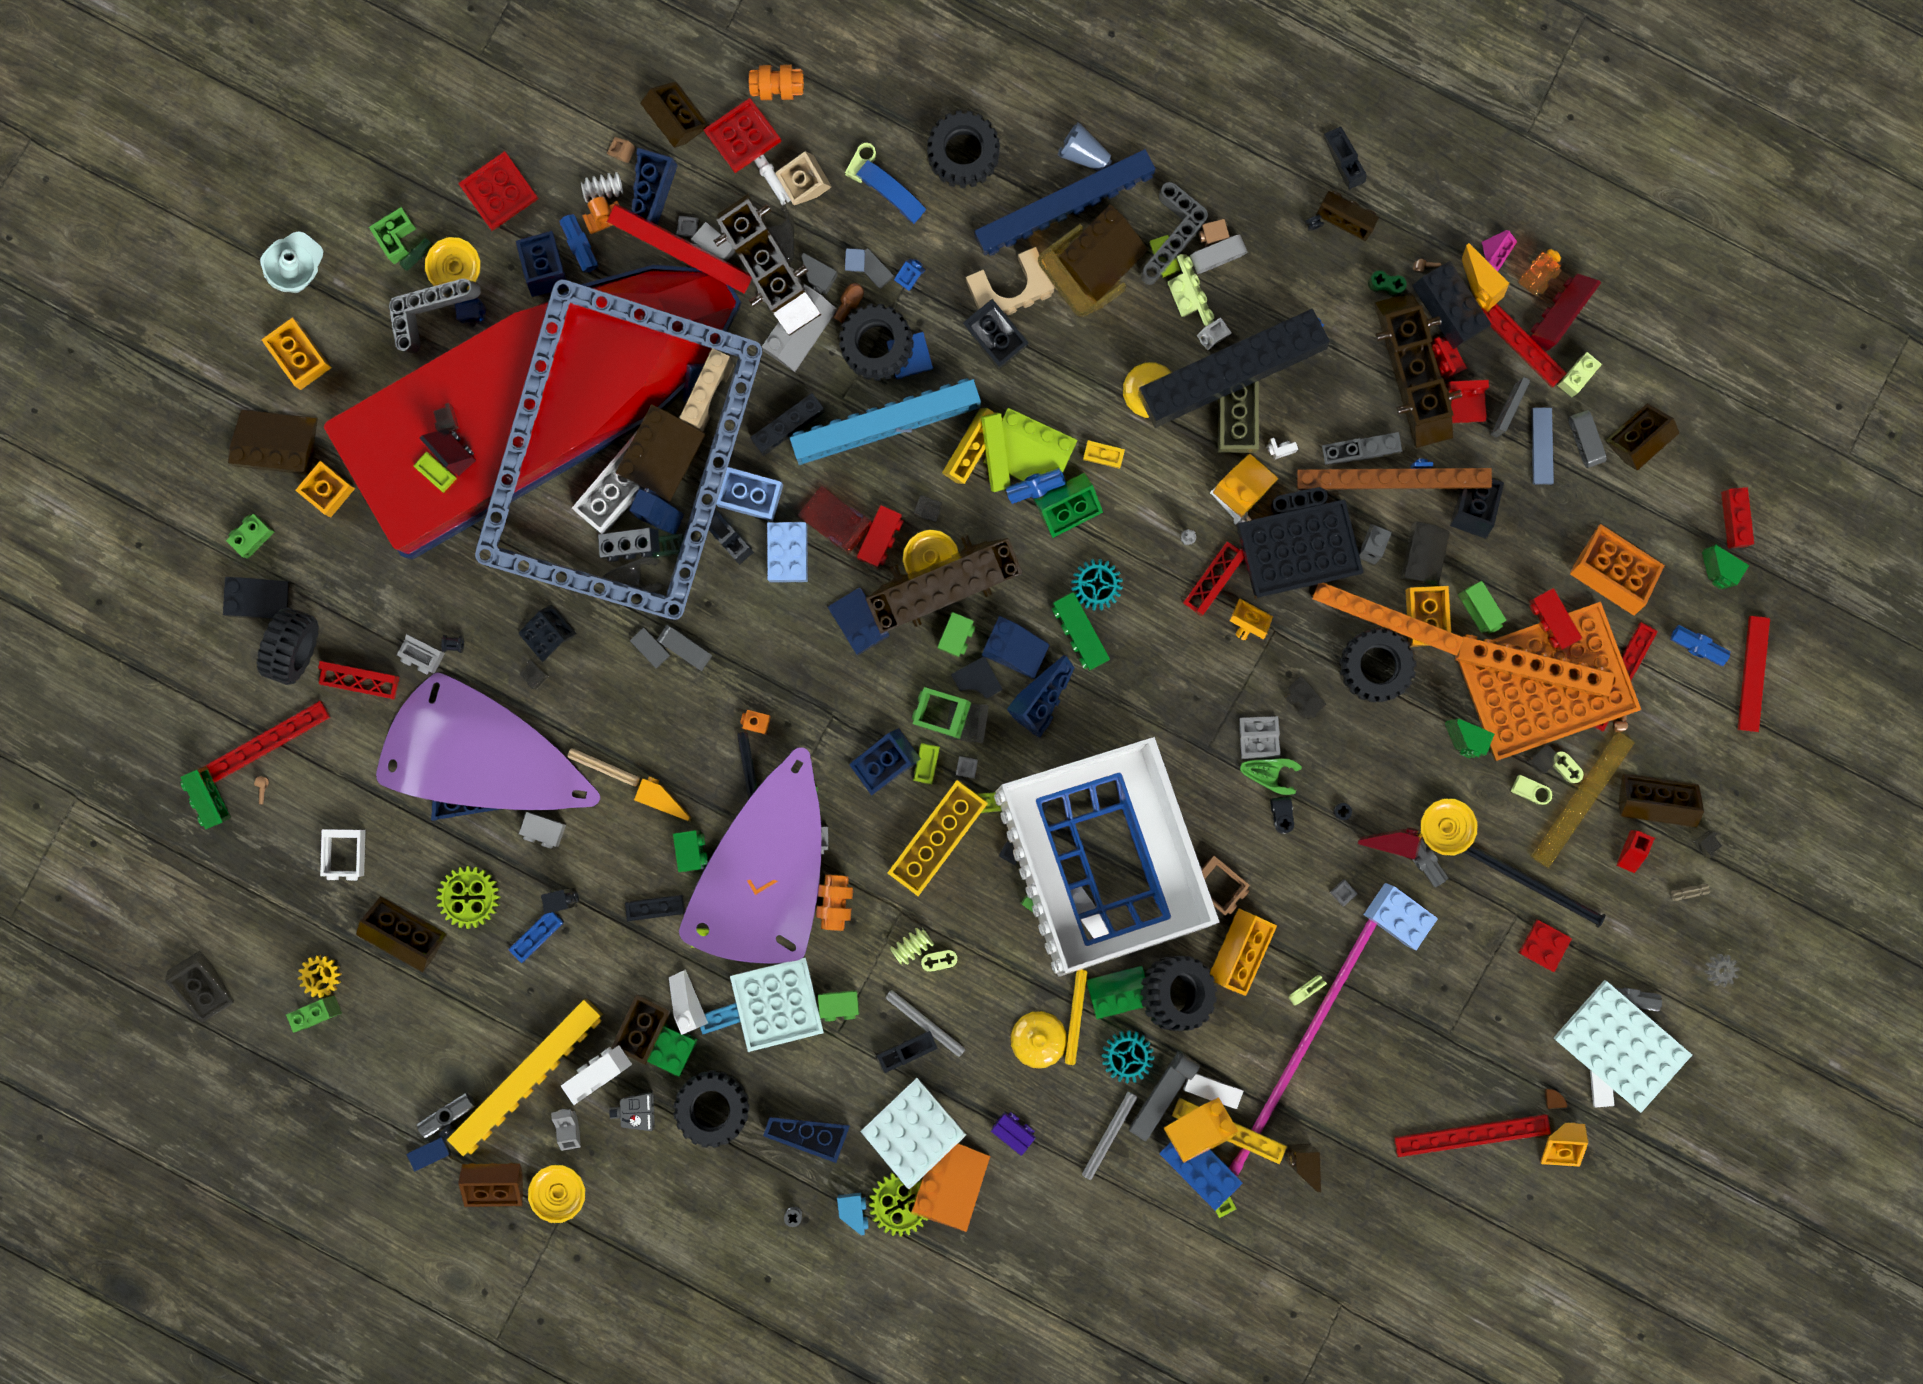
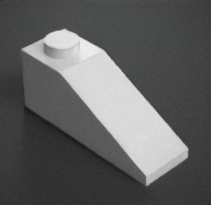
M1082 887L1070 890L1078 914L1096 908ZM1099 914L1081 919L1093 938L1109 934Z
M686 970L669 977L673 1014L681 1035L708 1024Z

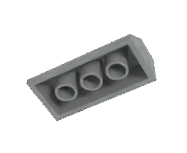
M805 284L804 287L821 315L790 336L780 322H778L762 345L765 353L796 372L837 311L822 295Z

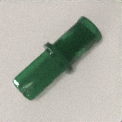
M425 237L414 249H410L411 252L400 262V266L408 271L418 260H422V257L433 244Z

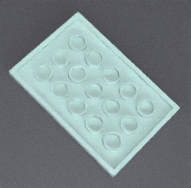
M1606 980L1599 985L1554 1036L1558 1043L1640 1113L1692 1056L1690 1052Z

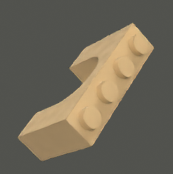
M1036 247L1018 254V261L1026 276L1027 286L1020 295L1014 298H1003L997 295L991 288L984 270L966 277V283L978 310L993 299L1006 315H1011L1019 307L1027 308L1040 298L1045 300L1052 296L1054 287Z
M712 348L680 416L682 421L701 432L704 431L709 421L708 409L717 386L721 380L727 382L734 367L730 356Z

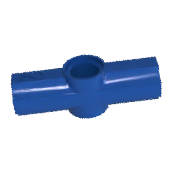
M575 215L563 217L559 221L582 271L586 273L595 270L598 267L597 261Z
M1058 468L1042 475L1039 473L1033 474L1020 483L1006 487L1009 500L1013 504L1030 497L1033 499L1045 495L1047 491L1065 485L1066 482L1062 471Z
M1678 625L1671 634V641L1689 649L1688 652L1700 658H1706L1719 666H1724L1730 657L1731 651L1713 643L1711 638L1699 633L1696 634L1683 626Z

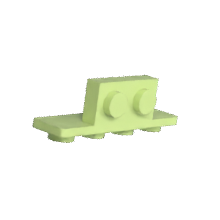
M1180 254L1177 256L1183 274L1168 281V285L1181 317H1185L1198 310L1204 325L1207 326L1214 322V314L1208 308L1206 303L1207 297L1201 291L1199 286L1200 280L1192 269V260L1187 255Z

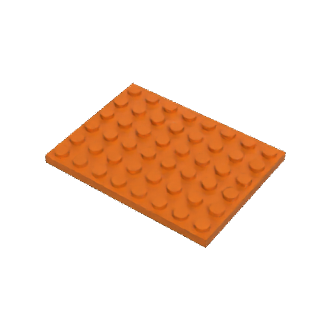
M1601 602L1568 613L1582 639L1560 651L1551 646L1548 633L1544 632L1539 624L1493 640L1496 641V645L1500 646L1510 644L1514 645L1517 650L1522 651L1523 648L1530 649L1537 655L1546 653L1553 655V659L1567 658L1572 660L1571 663L1579 665V662L1590 664V668L1598 669V667L1610 669L1609 672L1614 673L1615 676L1609 697L1604 698L1458 662L1482 728L1495 733L1490 745L1495 761L1641 710ZM1475 646L1474 653L1477 656H1481L1482 649ZM1494 651L1493 658L1496 661H1500L1501 654L1498 651ZM1513 656L1512 663L1518 666L1520 659L1517 656ZM1532 660L1531 668L1537 670L1539 664L1537 661ZM1551 665L1550 672L1553 675H1556L1558 671L1557 667ZM1570 669L1569 677L1574 680L1576 672ZM1589 674L1588 682L1594 684L1595 677Z

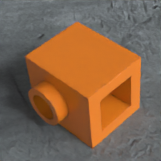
M747 710L746 713L742 714L740 724L743 725V729L767 734L771 716Z

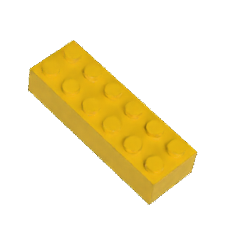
M957 780L888 871V874L919 896L989 802Z

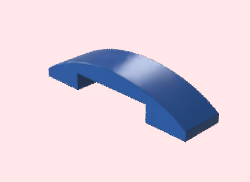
M869 160L857 172L856 176L869 187H873L898 208L900 213L913 224L926 211V208L909 191Z

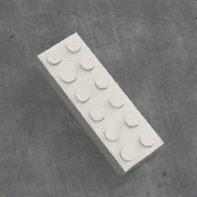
M636 433L572 507L576 513L601 534H606L632 504L638 490H643V488L615 473Z

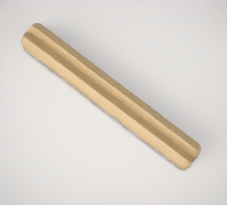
M571 748L568 753V758L634 787L640 781L638 776Z

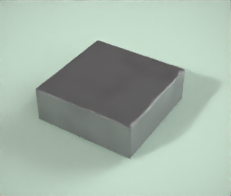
M679 216L677 236L692 238L697 232L699 219Z
M959 756L956 775L975 779L978 760Z
M1345 879L1330 891L1331 895L1343 907L1357 895V892Z

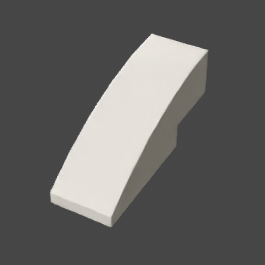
M1196 1073L1192 1080L1187 1078L1183 1087L1184 1091L1211 1101L1219 1097L1223 1105L1237 1109L1243 1094V1090Z

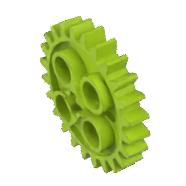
M467 866L466 871L463 867H459V873L456 870H452L453 876L446 875L445 877L448 881L440 882L444 888L438 889L442 895L436 898L442 900V902L437 906L444 908L440 912L441 914H448L445 920L453 919L451 925L459 922V928H462L464 924H466L467 929L471 928V924L477 928L478 922L484 925L486 924L484 918L491 920L490 913H497L493 907L500 906L499 903L495 902V899L501 898V896L495 895V892L499 891L500 888L493 887L497 881L491 882L492 875L485 876L486 870H482L479 873V867H475L473 871L471 866ZM458 882L463 885L461 893L455 890V885ZM477 882L481 883L483 887L480 893H477L474 889ZM469 894L470 896L484 895L486 898L468 900L452 899V896ZM457 902L463 905L461 912H457L455 909ZM476 902L482 904L481 912H477L474 909Z
M890 1173V1179L888 1180L887 1177L883 1176L884 1183L882 1184L877 1181L879 1188H872L876 1194L869 1195L874 1200V1202L868 1204L874 1207L869 1212L876 1215L872 1219L873 1222L880 1221L877 1227L885 1226L883 1231L885 1233L891 1229L892 1236L895 1235L896 1231H898L900 1237H902L903 1231L907 1235H910V1229L917 1232L916 1225L923 1227L921 1220H928L911 1214L909 1211V1205L915 1202L921 1180L908 1189L906 1195L901 1196L899 1188L904 1183L899 1177H895L893 1173ZM912 1194H915L914 1198L909 1199L902 1204L903 1208L896 1207L892 1211H890V1213L885 1214L886 1210L891 1209L898 1204L897 1200L904 1201L907 1198H909ZM888 1195L891 1197L892 1202L890 1205L884 1206L882 1199ZM899 1212L901 1220L898 1223H894L892 1216L894 1213Z

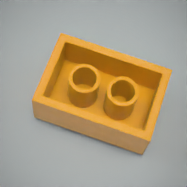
M293 317L262 339V342L290 381L300 390L332 368L301 324Z
M1449 586L1413 587L1406 589L1407 616L1451 632ZM1408 637L1409 647L1430 646Z

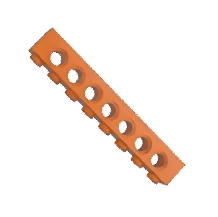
M1468 634L1464 637L1459 653L1455 656L1454 660L1604 698L1610 696L1615 676L1607 668L1598 667V669L1590 668V664L1579 662V665L1571 663L1572 660L1567 658L1557 660L1553 659V655L1541 653V655L1534 654L1533 650L1525 648L1522 651L1517 650L1514 645L1510 644L1500 646L1496 645L1494 640L1485 639V641L1477 640V636ZM1475 646L1482 649L1481 656H1477L1474 653ZM1494 651H1498L1501 654L1500 661H1496L1493 658ZM1513 656H1517L1520 659L1518 666L1512 663ZM1532 660L1538 662L1539 667L1537 670L1531 668ZM1551 665L1557 667L1558 671L1556 675H1553L1550 672ZM1570 669L1576 672L1574 680L1569 677ZM1589 674L1595 677L1594 684L1588 682Z

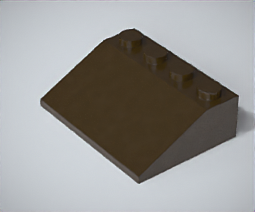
M1110 204L1059 256L1056 264L1099 302L1149 249L1125 217Z
M651 404L615 473L643 489L647 488L656 492L660 498L670 502L706 434Z
M241 410L230 443L228 463L235 467L308 475L312 467L318 419Z

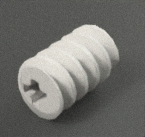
M615 172L614 178L608 173L606 180L603 175H600L599 181L593 176L592 182L587 177L584 184L581 182L586 203L589 202L590 196L594 199L597 198V195L604 197L606 194L608 198H611L612 192L616 197L619 196L620 191L623 194L618 172Z

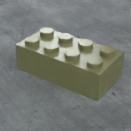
M1259 381L1218 399V453H1256L1259 450Z

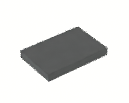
M1523 377L1514 384L1490 435L1497 438L1507 431L1530 383L1529 379Z

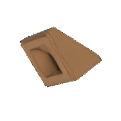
M615 137L607 154L622 162L629 163L636 147L627 140Z

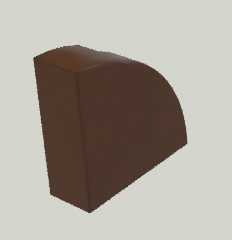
M1545 1089L1547 1109L1567 1107V1103L1560 1093L1552 1089Z

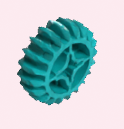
M1091 559V566L1084 562L1085 569L1081 566L1077 568L1081 574L1076 572L1073 574L1078 580L1071 581L1072 584H1077L1071 590L1078 591L1075 596L1077 598L1081 596L1080 604L1084 601L1087 602L1085 605L1086 609L1090 604L1093 605V611L1096 610V605H1099L1100 610H1103V604L1110 608L1109 601L1114 604L1117 602L1113 596H1121L1116 590L1123 589V586L1117 585V583L1123 581L1122 578L1116 579L1120 572L1113 573L1112 571L1116 566L1113 565L1109 569V561H1106L1104 566L1101 565L1102 559L1098 560V565H1095L1094 559ZM1096 570L1094 579L1082 580L1087 572ZM1102 571L1110 576L1112 584L1102 579ZM1099 576L1098 581L1099 584L1102 585V588L1099 587L1096 593L1095 586L1091 583H1095V580H1097V577ZM1082 586L1092 590V599L1085 595ZM1112 590L1107 598L1098 600L1100 591Z
M1127 1030V1036H1124L1123 1031H1120V1038L1113 1034L1112 1036L1115 1041L1107 1040V1043L1111 1045L1110 1047L1103 1046V1049L1108 1051V1053H1103L1102 1057L1108 1058V1060L1102 1063L1103 1065H1110L1105 1070L1106 1072L1113 1070L1111 1073L1112 1078L1118 1074L1117 1080L1119 1082L1125 1077V1083H1129V1077H1132V1081L1135 1083L1136 1075L1143 1079L1144 1077L1141 1072L1144 1071L1148 1074L1149 1071L1145 1067L1153 1066V1064L1148 1062V1060H1154V1056L1148 1055V1053L1153 1052V1048L1146 1049L1150 1042L1142 1043L1145 1040L1143 1035L1137 1039L1138 1032H1135L1132 1037L1130 1030ZM1130 1041L1126 1049H1115L1118 1044ZM1136 1043L1143 1050V1059L1134 1054ZM1130 1052L1134 1059L1125 1062V1058L1121 1054L1124 1055ZM1112 1054L1121 1058L1120 1070L1114 1066ZM1130 1064H1140L1136 1070L1126 1072Z

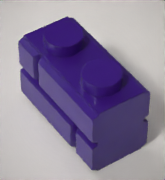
M1004 1112L991 1128V1132L1022 1156L1035 1140L1036 1136L1033 1134L1035 1130L1027 1124L1024 1126L1018 1122L1019 1117L1014 1113L1010 1112L1008 1114Z

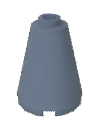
M1079 122L1073 126L1065 138V147H1060L1058 151L1059 157L1098 171L1109 167L1112 162L1110 153Z

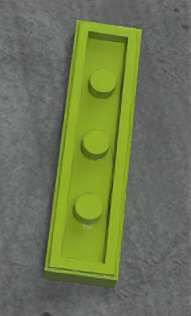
M994 413L982 416L981 421L991 491L997 492L1005 490L1011 484L1001 413Z

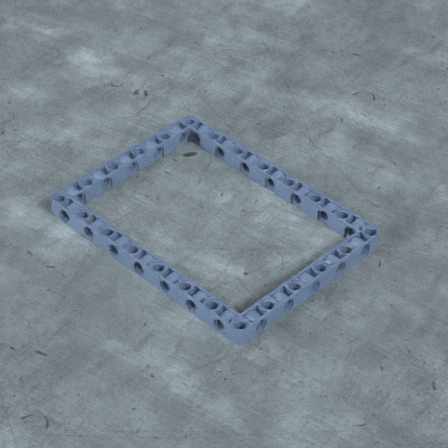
M567 280L557 281L550 295L475 551L476 560L482 565L665 618L679 619L686 606L762 355L761 345L756 341ZM560 284L567 285L569 289L567 295L562 296L558 293L557 288ZM600 296L604 297L607 301L604 308H599L596 305V299ZM570 303L738 356L666 596L498 547ZM642 309L645 316L642 320H637L634 317L635 310ZM679 321L682 324L680 332L673 331V322ZM550 322H554L557 325V331L553 334L548 333L546 330V326ZM712 333L719 335V342L717 344H712L709 340ZM750 345L756 347L754 356L747 354V348ZM539 360H543L546 363V369L542 372L535 369V363ZM739 382L745 385V390L742 393H737L735 389L736 384ZM528 398L535 401V406L532 409L524 407V401ZM730 419L733 421L734 427L731 430H726L724 423ZM516 436L524 439V444L521 447H516L512 443ZM714 458H722L723 463L720 467L713 465ZM510 474L513 477L512 483L504 484L501 480L502 476ZM704 494L711 495L710 503H702V496ZM499 512L502 518L500 521L494 522L490 518L491 514ZM693 531L700 532V538L696 541L691 540L690 537ZM481 550H489L491 556L488 559L481 558L479 555ZM520 561H527L529 567L526 570L519 569L518 563ZM684 567L688 568V576L681 577L679 571ZM562 571L567 574L564 581L556 579L558 572ZM598 582L604 584V589L601 592H596L593 589L594 585ZM638 593L641 595V600L638 603L631 601L633 594ZM672 604L678 605V611L674 614L668 612V608Z

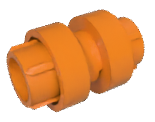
M759 65V70L749 71L750 95L760 96L761 101L773 100V94L781 93L782 100H793L794 95H802L804 93L803 70L793 69L792 65H780V71H772L771 65Z
M826 874L824 885L819 884L818 896L824 898L823 906H817L816 918H821V929L844 931L845 921L851 920V908H846V899H852L853 887H848V876Z

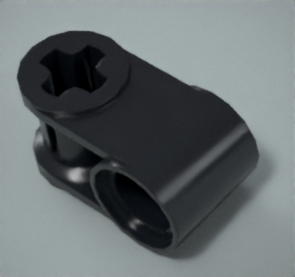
M1291 797L1271 798V811L1276 831L1281 834L1291 832L1294 828ZM1283 820L1285 821V823L1289 824V826L1286 827V830L1284 827L1280 826V823H1283Z

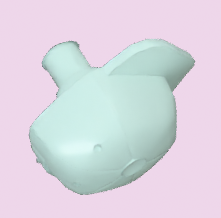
M294 232L284 239L275 241L263 253L260 259L263 275L267 282L277 290L298 293L304 290L315 278L318 272L317 267L323 257V249L305 233Z

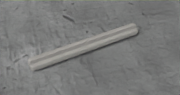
M893 990L889 991L886 995V999L925 1031H930L935 1039L955 1055L960 1057L963 1054L965 1048Z
M1127 1092L1082 1173L1085 1178L1089 1180L1093 1178L1136 1101L1137 1096L1135 1094Z

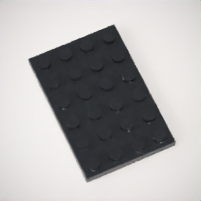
M1345 499L1236 524L1255 599L1364 573Z

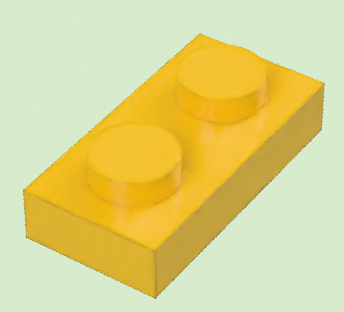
M1088 440L1083 460L1120 469L1125 449Z

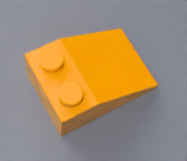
M1469 243L1466 245L1462 263L1474 298L1481 308L1488 311L1505 296L1509 282Z
M1249 454L1220 481L1213 493L1242 518L1279 478Z
M1219 1097L1164 1127L1183 1163L1231 1139L1239 1132Z

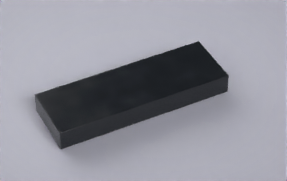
M683 895L625 902L627 922L685 914Z

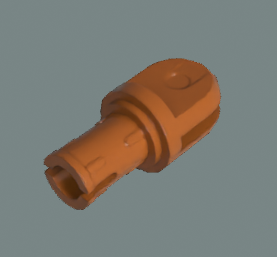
M853 283L845 289L840 298L842 303L833 318L844 323L851 309L857 308L864 295L861 285Z

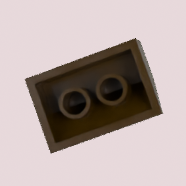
M676 81L651 88L640 103L674 148L687 144L709 126Z
M1335 191L1327 192L1315 215H1321V219L1365 242L1373 232L1379 219L1374 211L1359 207L1357 202L1353 200L1348 201Z
M1647 403L1605 441L1625 464L1638 471L1679 434V430L1674 418Z
M636 994L611 1048L614 1049L620 1046L626 1056L646 1065L671 1011L646 995Z
M1288 1144V1150L1285 1151V1161L1316 1192H1321L1320 1152L1312 1144Z

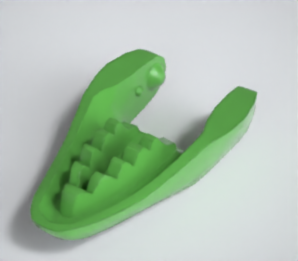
M1290 759L1253 760L1242 763L1240 770L1250 779L1276 793L1291 795L1296 794V790L1293 787L1286 788L1278 785L1280 769L1285 766L1289 769L1293 768L1294 771H1299L1302 769V766Z

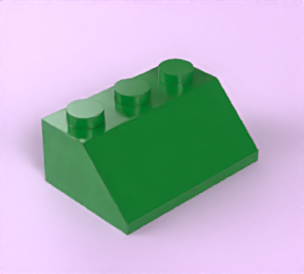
M1085 473L1067 481L1063 486L1047 491L1045 495L1039 498H1034L1037 509L1052 538L1103 513L1093 484Z
M1461 719L1446 721L1445 726L1454 748L1460 751L1461 756L1470 759L1471 757L1479 758V756L1487 755L1495 733Z
M207 766L180 777L182 780L180 781L181 787L185 792H188L190 796L189 803L193 809H196L198 822L201 826H204L205 830L231 818Z
M1142 966L1086 980L1096 1019L1143 1008L1141 1002L1143 1000V995H1141L1143 985L1141 983L1143 978L1146 977Z

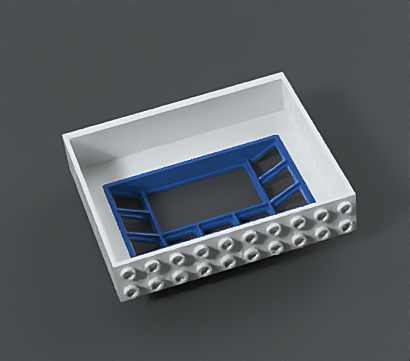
M1155 737L1002 784L995 791L994 798L996 804L1000 805L1002 810V822L1007 824L1009 830L1007 831V837L1010 843L1013 842L1015 848L1013 854L1015 860L1019 861L1021 866L1019 869L1021 878L1026 880L1028 886L1026 887L1027 896L1032 898L1034 904L1032 910L1034 916L1038 917L1040 922L1038 925L1040 934L1045 937L1047 942L1045 943L1046 952L1048 955L1051 954L1053 960L1051 962L1052 970L1054 973H1057L1058 977L1219 923ZM1116 780L1120 803L1100 809L1095 787ZM1089 788L1093 812L1073 817L1069 794ZM1062 797L1067 819L1048 826L1042 809V803ZM1122 809L1150 891L1103 905L1075 824ZM1069 826L1076 850L1058 855L1050 831ZM1078 855L1085 871L1086 879L1068 884L1060 861ZM1089 885L1097 907L1078 914L1070 890ZM1153 897L1163 916L1142 922L1133 906V902ZM1126 905L1136 925L1115 931L1106 911ZM1099 914L1109 934L1088 940L1080 920Z

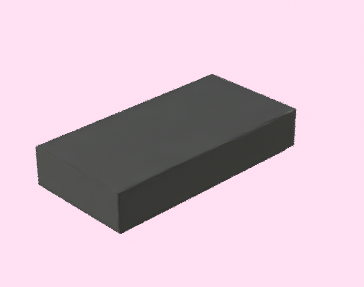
M867 248L865 250L864 273L881 289L894 275Z
M645 628L640 630L630 640L656 669L670 657V654Z

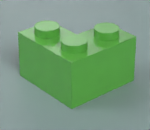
M402 207L369 227L387 258L393 264L410 255L401 238L416 230V227Z

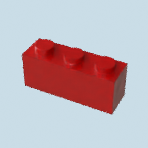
M1748 487L1728 489L1721 492L1728 549L1754 545Z
M880 505L857 555L858 560L876 568L884 565L888 557L885 553L888 547L892 548L896 539L893 537L896 530L900 531L904 522L901 520L902 514Z
M1554 588L1529 601L1532 613L1540 619L1539 625L1544 632L1548 633L1550 637L1549 642L1554 649L1560 651L1582 639Z

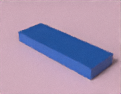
M555 912L544 914L508 950L523 963L564 922Z

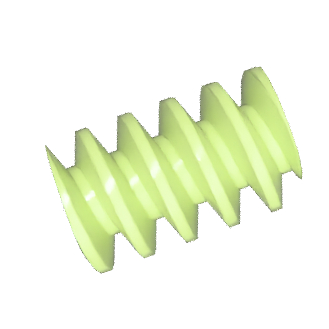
M915 928L916 935L910 932V940L903 937L904 944L896 942L897 949L892 946L890 947L901 965L902 962L907 965L909 964L908 957L914 960V953L921 955L920 948L925 951L928 950L927 943L931 946L934 945V942L924 929L921 931Z

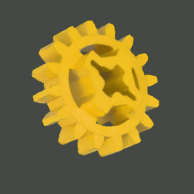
M321 955L316 956L315 959L310 957L308 958L309 963H302L305 968L299 969L302 976L298 977V980L303 981L299 986L306 987L304 993L311 991V997H315L317 993L319 998L324 997V993L327 996L331 995L330 989L333 991L337 990L335 984L341 983L337 979L338 976L342 975V973H337L340 966L333 965L335 963L334 959L328 961L329 956H324L323 959ZM319 963V965H317V968H316L315 970H314V969H310L313 965ZM320 973L323 979L319 980L317 974ZM324 983H329L326 988L321 989Z

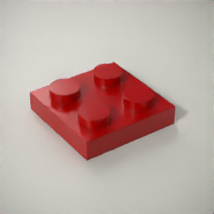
M1536 920L1519 954L1551 972H1555L1572 938Z

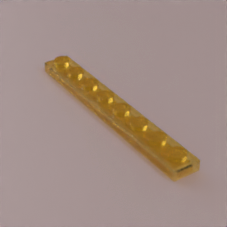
M1621 732L1615 734L1531 858L1546 868L1551 866L1634 745V741Z

